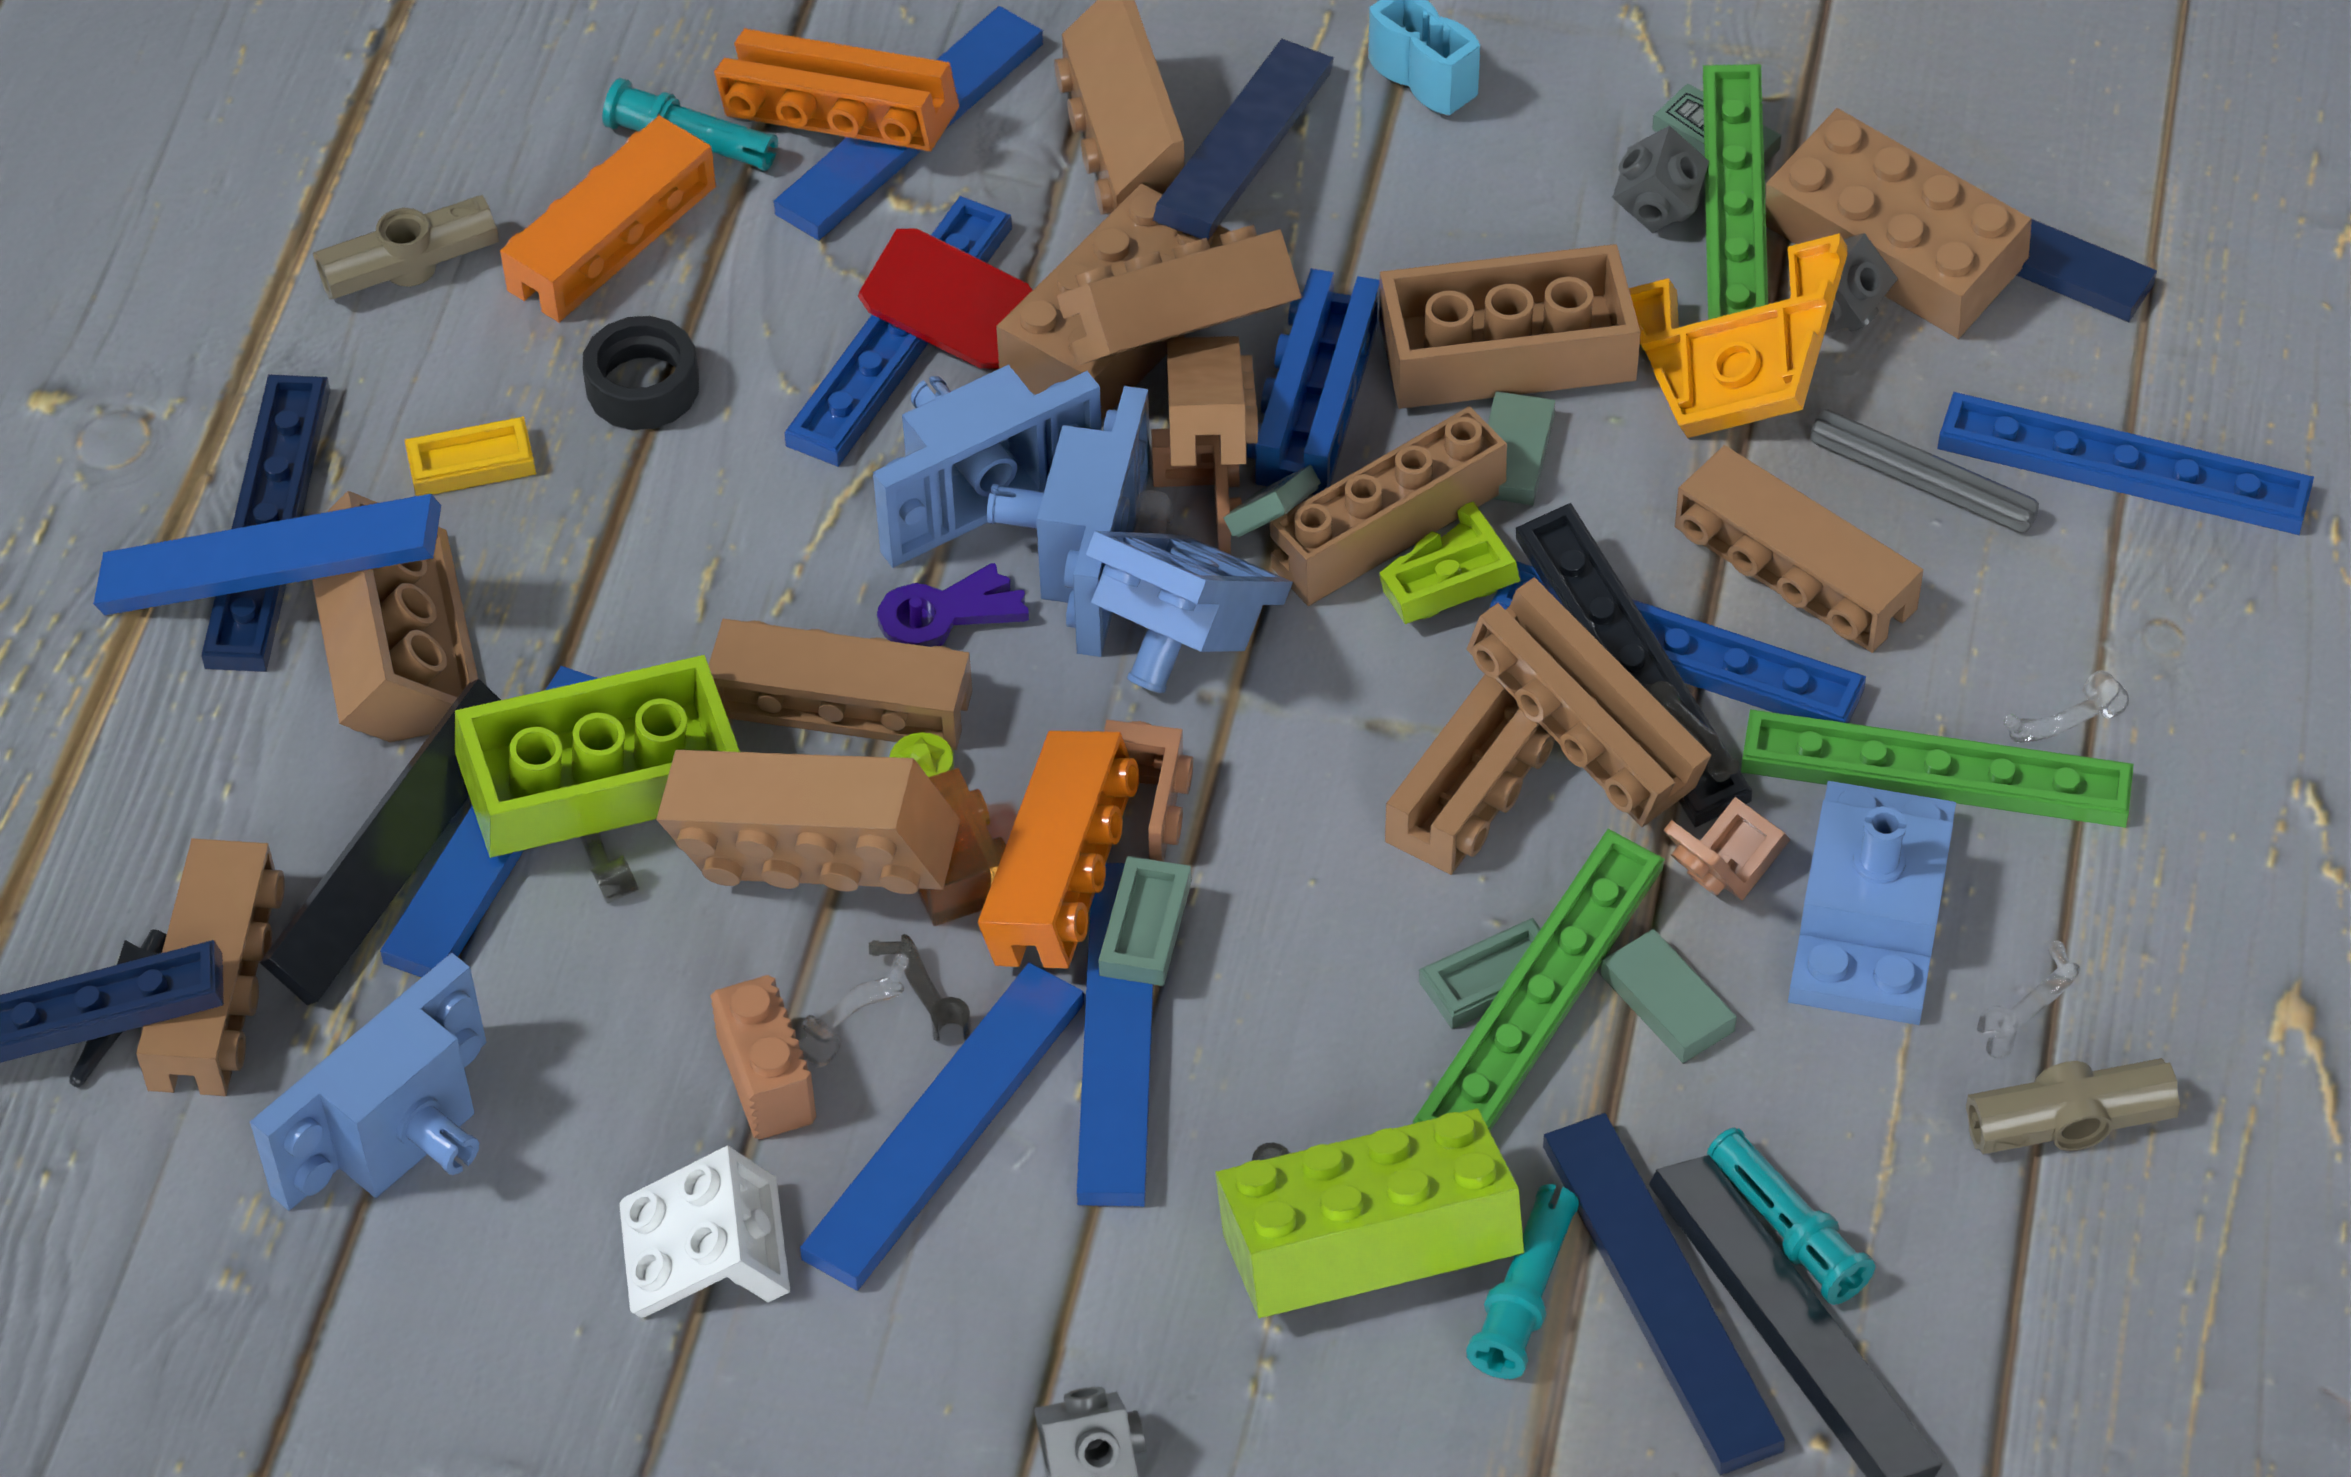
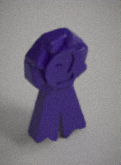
M990 563L943 591L919 583L908 584L889 591L878 607L877 620L878 627L884 637L891 642L933 647L942 646L946 642L953 625L1025 622L1029 620V610L1024 605L1025 591H1010L1011 579L998 574L996 564Z

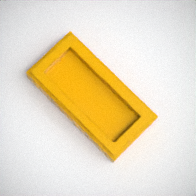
M524 416L404 439L416 496L434 495L536 475Z

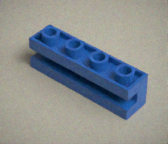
M1310 268L1304 291H1300L1302 298L1290 302L1288 325L1292 326L1290 335L1281 333L1278 339L1274 361L1275 369L1279 370L1276 379L1267 377L1261 398V413L1265 414L1263 422L1258 423V443L1247 444V458L1256 459V485L1268 486L1312 465L1321 483L1312 495H1316L1331 486L1379 325L1380 280L1357 276L1352 295L1334 292V272Z

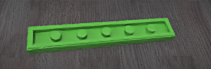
M1761 64L1703 65L1704 157L1709 160L1705 173L1708 320L1768 305Z
M1750 709L1741 773L1827 785L1828 781L1953 801L1956 804L2126 828L2134 764Z
M1607 829L1414 1118L1412 1124L1439 1118L1447 1113L1464 1112L1478 1108L1491 1132L1602 963V960L1606 957L1663 869L1664 858Z

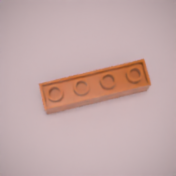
M746 28L742 30L734 42L738 60L724 57L714 71L725 116L930 152L960 107L950 62Z
M657 116L641 131L632 134L625 145L605 162L592 168L586 178L565 196L552 202L546 212L525 230L510 238L506 246L500 250L507 291L523 301L527 300L537 291L539 293L542 313L560 323L716 187L711 145L662 116Z
M1048 731L978 920V925L995 966L1020 967L1027 946H1036L1044 968L1069 969L1077 943L1084 941L1087 935L1088 912L1094 895L1103 889L1106 876L1105 864L1112 844L1116 845L1121 838L1122 816L1129 797L1135 796L1139 785L1138 764L1134 758L1129 757L1121 732Z

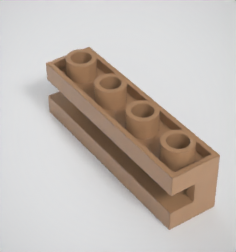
M1250 225L1220 235L1222 246L1210 249L1207 238L1173 248L1175 259L1162 262L1158 251L1124 262L1127 270L1126 273L1114 276L1111 265L1076 275L1079 287L1056 296L1063 319L1080 314L1087 336L1071 342L1078 365L1260 313L1301 299L1302 296L1281 229L1257 235L1255 226Z
M1239 336L1167 339L1171 466H1196L1195 435H1219L1221 465L1246 464V444L1258 443V415L1252 355H1241Z
M1470 406L1466 407L1300 503L1285 515L1271 521L1270 537L1279 545L1278 549L1271 552L1272 569L1279 576L1293 582L1291 589L1307 606L1314 604L1416 544L1431 531L1436 532L1459 519L1457 510L1463 505L1474 501L1476 506L1479 507L1498 496L1499 486L1506 482L1507 443Z
M1726 445L1722 446L1678 487L1675 528L1680 530L1691 542L1710 549L1730 562L1743 575L1757 579L1779 593L1790 605L1804 609L1829 625L1840 637L1856 642L1871 653L1888 638L1890 619L1892 617L1903 624L1918 609L1924 569Z
M1535 577L1515 591L1511 604L1506 610L1497 603L1479 616L1466 649L1473 656L1478 668L1485 675L1495 678L1516 699L1523 714L1531 721L1538 722L1560 744L1563 753L1570 762L1578 767H1583L1605 790L1608 799L1617 809L1627 812L1641 827H1644L1696 788L1711 754Z
M723 618L708 664L728 719L898 742L901 738L913 733L925 732L942 737L948 742L951 749L956 751L962 733L960 711L968 710L972 695L970 652L956 651L943 646L927 647L891 642L877 637L869 639L833 634L820 629L804 630L768 625L761 621L746 622Z
M1484 674L1387 801L1385 842L1452 875L1466 855L1474 857L1480 851L1487 839L1491 821L1499 811L1507 813L1513 807L1520 794L1524 777L1532 767L1540 769L1545 764L1553 749L1555 739L1538 722L1531 721L1523 714L1516 699L1495 678Z
M191 838L162 953L214 940L223 953L224 1006L143 1026L136 1055L148 1091L174 1093L178 1075L195 1076L200 1095L227 1096L232 1071H240L243 1067L246 1053V1038L242 1030L245 1017L254 1016L257 1010L259 983L255 976L259 962L272 945V930L270 923H268L271 910L280 909L285 890L284 873L282 870H275L268 843Z

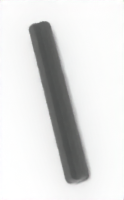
M1829 409L1822 410L1813 423L1810 439L1815 444L2015 531L2026 533L2037 517L2039 503L2035 498Z

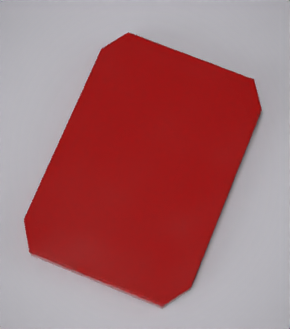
M898 228L893 233L861 287L858 298L868 313L980 369H998L996 326L1033 290L1028 283L918 228Z

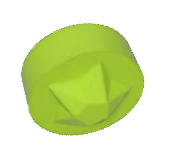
M925 732L907 735L901 738L890 752L889 757L914 758L939 792L944 790L952 781L954 776L953 752L948 742L938 735Z

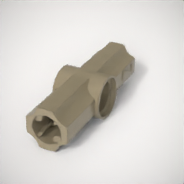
M480 195L426 214L414 208L403 207L393 209L385 213L378 220L376 231L313 252L322 285L331 300L388 280L398 286L411 287L420 285L434 275L437 263L498 243L499 236L490 207L484 196Z
M2163 1058L2092 1071L2091 1067L2085 1062L2067 1061L2044 1070L2037 1076L2035 1082L1968 1094L1966 1112L1972 1142L1975 1149H1979L1982 1154L2051 1141L2060 1150L2078 1151L2100 1143L2110 1134L2111 1130L2177 1118L2181 1104L2175 1073L2171 1063H2165Z

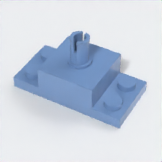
M1009 365L953 391L949 390L946 382L939 376L929 377L930 384L937 391L936 394L932 392L924 380L921 381L911 394L910 400L915 409L902 414L905 457L896 458L886 466L873 472L880 552L891 567L894 568L986 524L988 498L993 484L1044 492L1062 426L1102 431L1100 386L1089 372L1085 371L1066 381L1057 382L1036 395L1031 393Z
M1124 386L1118 410L1108 409L1106 413L1103 431L1063 425L1044 492L993 484L989 494L987 523H1000L1037 529L1041 599L1068 603L1066 626L1076 628L1077 654L1101 657L1113 612L1091 603L1105 563L1085 554L1094 531L1133 533L1135 531L1151 470L1148 389Z
M1094 531L1085 554L1105 563L1091 603L1148 628L1127 679L1138 686L1158 693H1165L1167 689L1166 684L1182 644L1200 652L1245 651L1262 606L1284 605L1293 584L1288 579L1187 535Z
M1828 781L1825 799L1822 803L1804 901L1788 1003L1920 1025L1956 802Z
M450 953L250 1121L270 1194L288 1211L294 1208L306 1196H312L320 1192L338 1169H341L368 1193L377 1198L427 1154L450 1175H456L463 1171L462 1165L454 1160L456 1156L467 1166L473 1162L479 1150V1142L474 1136L468 1135L460 1128L463 1123L475 1114L464 1067L476 1058L481 1047L487 1042L470 966L453 953Z

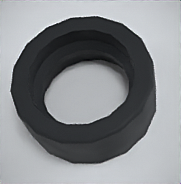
M635 316L612 322L591 337L583 352V376L587 399L594 412L611 425L629 430L655 429L676 421L692 407L699 394V372L695 346L687 332L669 320L653 316ZM636 358H655L667 361L676 368L674 373L664 381L649 387L628 388L616 385L606 378L618 365Z

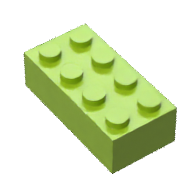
M705 655L455 710V754L490 858L657 819L675 750L740 752Z
M1478 1108L1464 1112L1447 1113L1439 1118L1397 1128H1385L1373 1134L1331 1144H1319L1306 1150L1265 1160H1252L1240 1166L1215 1171L1223 1236L1258 1319L1524 1253L1519 1188Z

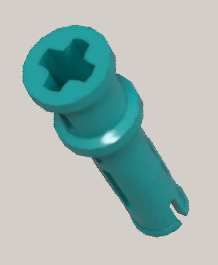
M618 78L613 82L606 95L602 120L607 128L618 129L620 126L635 131H641L660 115L711 145L712 153L756 166L763 171H767L771 167L776 157V152L769 151L768 148L778 147L777 135L766 134L683 107L674 94L662 92L658 96L633 88L630 80Z
M1729 1128L1712 1141L1708 1147L1707 1155H1710L1719 1169L1740 1190L1749 1203L1784 1239L1782 1245L1785 1256L1795 1265L1802 1264L1822 1285L1820 1290L1821 1296L1829 1304L1837 1305L1851 1299L1868 1284L1876 1268L1875 1261L1864 1252L1857 1253L1838 1233V1221L1831 1214L1821 1210L1814 1211L1745 1137V1133L1740 1128Z
M1546 1184L1539 1187L1535 1196L1536 1201L1523 1232L1524 1253L1513 1257L1504 1283H1500L1491 1289L1484 1302L1487 1317L1481 1332L1471 1337L1466 1348V1355L1473 1366L1492 1377L1516 1379L1523 1375L1528 1364V1355L1525 1351L1531 1333L1541 1328L1546 1317L1542 1295L1573 1215L1576 1214L1579 1207L1578 1198L1567 1188H1562L1554 1208L1551 1201L1556 1191V1185Z

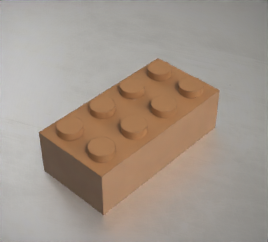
M1836 108L1766 183L1767 228L1795 244L1840 233L1843 239L1865 233L1898 278L1885 297L1957 339L1967 331L2019 273L2023 263L2029 258L2032 218L1839 108Z
M1140 184L996 326L999 369L1009 365L1034 394L1045 391L1057 382L1066 381L1088 371L1100 386L1102 421L1106 417L1108 409L1113 410L1120 402L1124 386L1135 387L1167 355V340L1078 365L1071 342L1087 336L1080 314L1063 319L1056 295L1079 287L1076 275L1111 265L1114 276L1127 272L1124 262L1158 251L1162 262L1175 259L1173 248L1200 239L1153 221L1156 203L1162 197V194ZM1219 225L1208 240L1210 249L1222 246L1220 235L1230 232V230ZM1186 334L1174 338H1183Z
M1617 244L1380 271L1379 325L1399 409L1494 398L1496 391L1521 395L1637 380L1640 328Z
M675 750L656 819L674 839L676 845L701 870L702 875L707 880L719 885L735 886L741 880L763 881L775 887L792 889L798 887L799 883L824 884L829 888L839 891H854L858 886L884 887L889 891L899 894H913L918 889L943 890L960 824V818L914 758Z

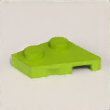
M1474 501L1463 505L1457 510L1460 523L1443 537L1439 533L1431 531L1415 544L1414 549L1410 553L1398 557L1379 572L1383 592L1404 624L1418 619L1433 617L1442 610L1477 597L1489 596L1498 589L1520 582L1515 559Z

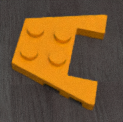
M1840 233L1788 246L1791 297L1790 299L1679 327L1677 290L1669 278L1629 288L1640 328V344L1648 356L1654 369L1653 372L1676 421L1687 438L1803 410L1848 255L1847 245Z

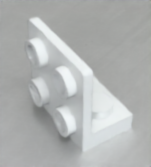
M728 1145L624 1197L620 1201L629 1305L631 1313L636 1316L645 1318L726 1277L768 1303L790 1292L776 1177Z

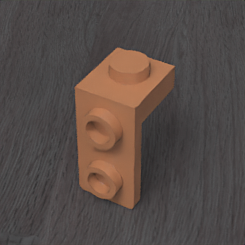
M1169 428L1151 429L1153 487L1214 485L1218 549L1231 554L1232 534L1223 517L1242 504L1241 497L1229 498V488L1240 487L1239 464L1221 465L1219 435H1195L1196 466H1171Z
M1106 720L1104 731L1121 732L1129 757L1136 760L1139 769V783L1157 785L1148 829L1149 859L1164 862L1167 844L1178 845L1180 840L1183 807L1176 806L1178 793L1189 794L1192 782L1194 760L1193 756L1183 755V729L1155 726L1142 721L1123 722Z
M1736 797L1701 841L1672 820L1663 830L1677 846L1671 856L1688 869L1687 874L1717 897L1725 888L1741 901L1744 900L1790 841L1789 837L1782 830Z

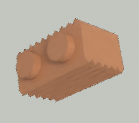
M765 975L715 990L710 997L714 1014L713 1019L716 1024V1036L753 1137L764 1139L811 1125L817 1117L811 1072L808 1071L807 1061L804 1060L799 1040L796 1039L795 1030L792 1029L791 1019L788 1018L787 1009L784 1008L783 998H780V990L776 987V979Z

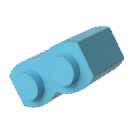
M1379 0L1369 7L1368 57L1373 67L1381 75L1393 82L1409 86L1412 94L1419 102L1431 110L1445 115H1451L1478 95L1480 43L1468 28L1452 19L1440 17L1428 0Z

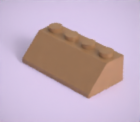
M1097 0L1062 33L1063 58L1054 60V68L1060 93L1069 92L1071 99L1067 100L1072 130L1074 133L1083 132L1085 139H1081L1083 162L1087 174L1097 173L1099 180L1094 181L1095 195L1100 214L1104 215L1111 214L1140 184L1163 195L1185 164L1184 139L1135 0Z
M347 491L327 512L378 502ZM438 527L434 558L312 579L339 724L388 742L430 735L467 684L478 679L447 530Z

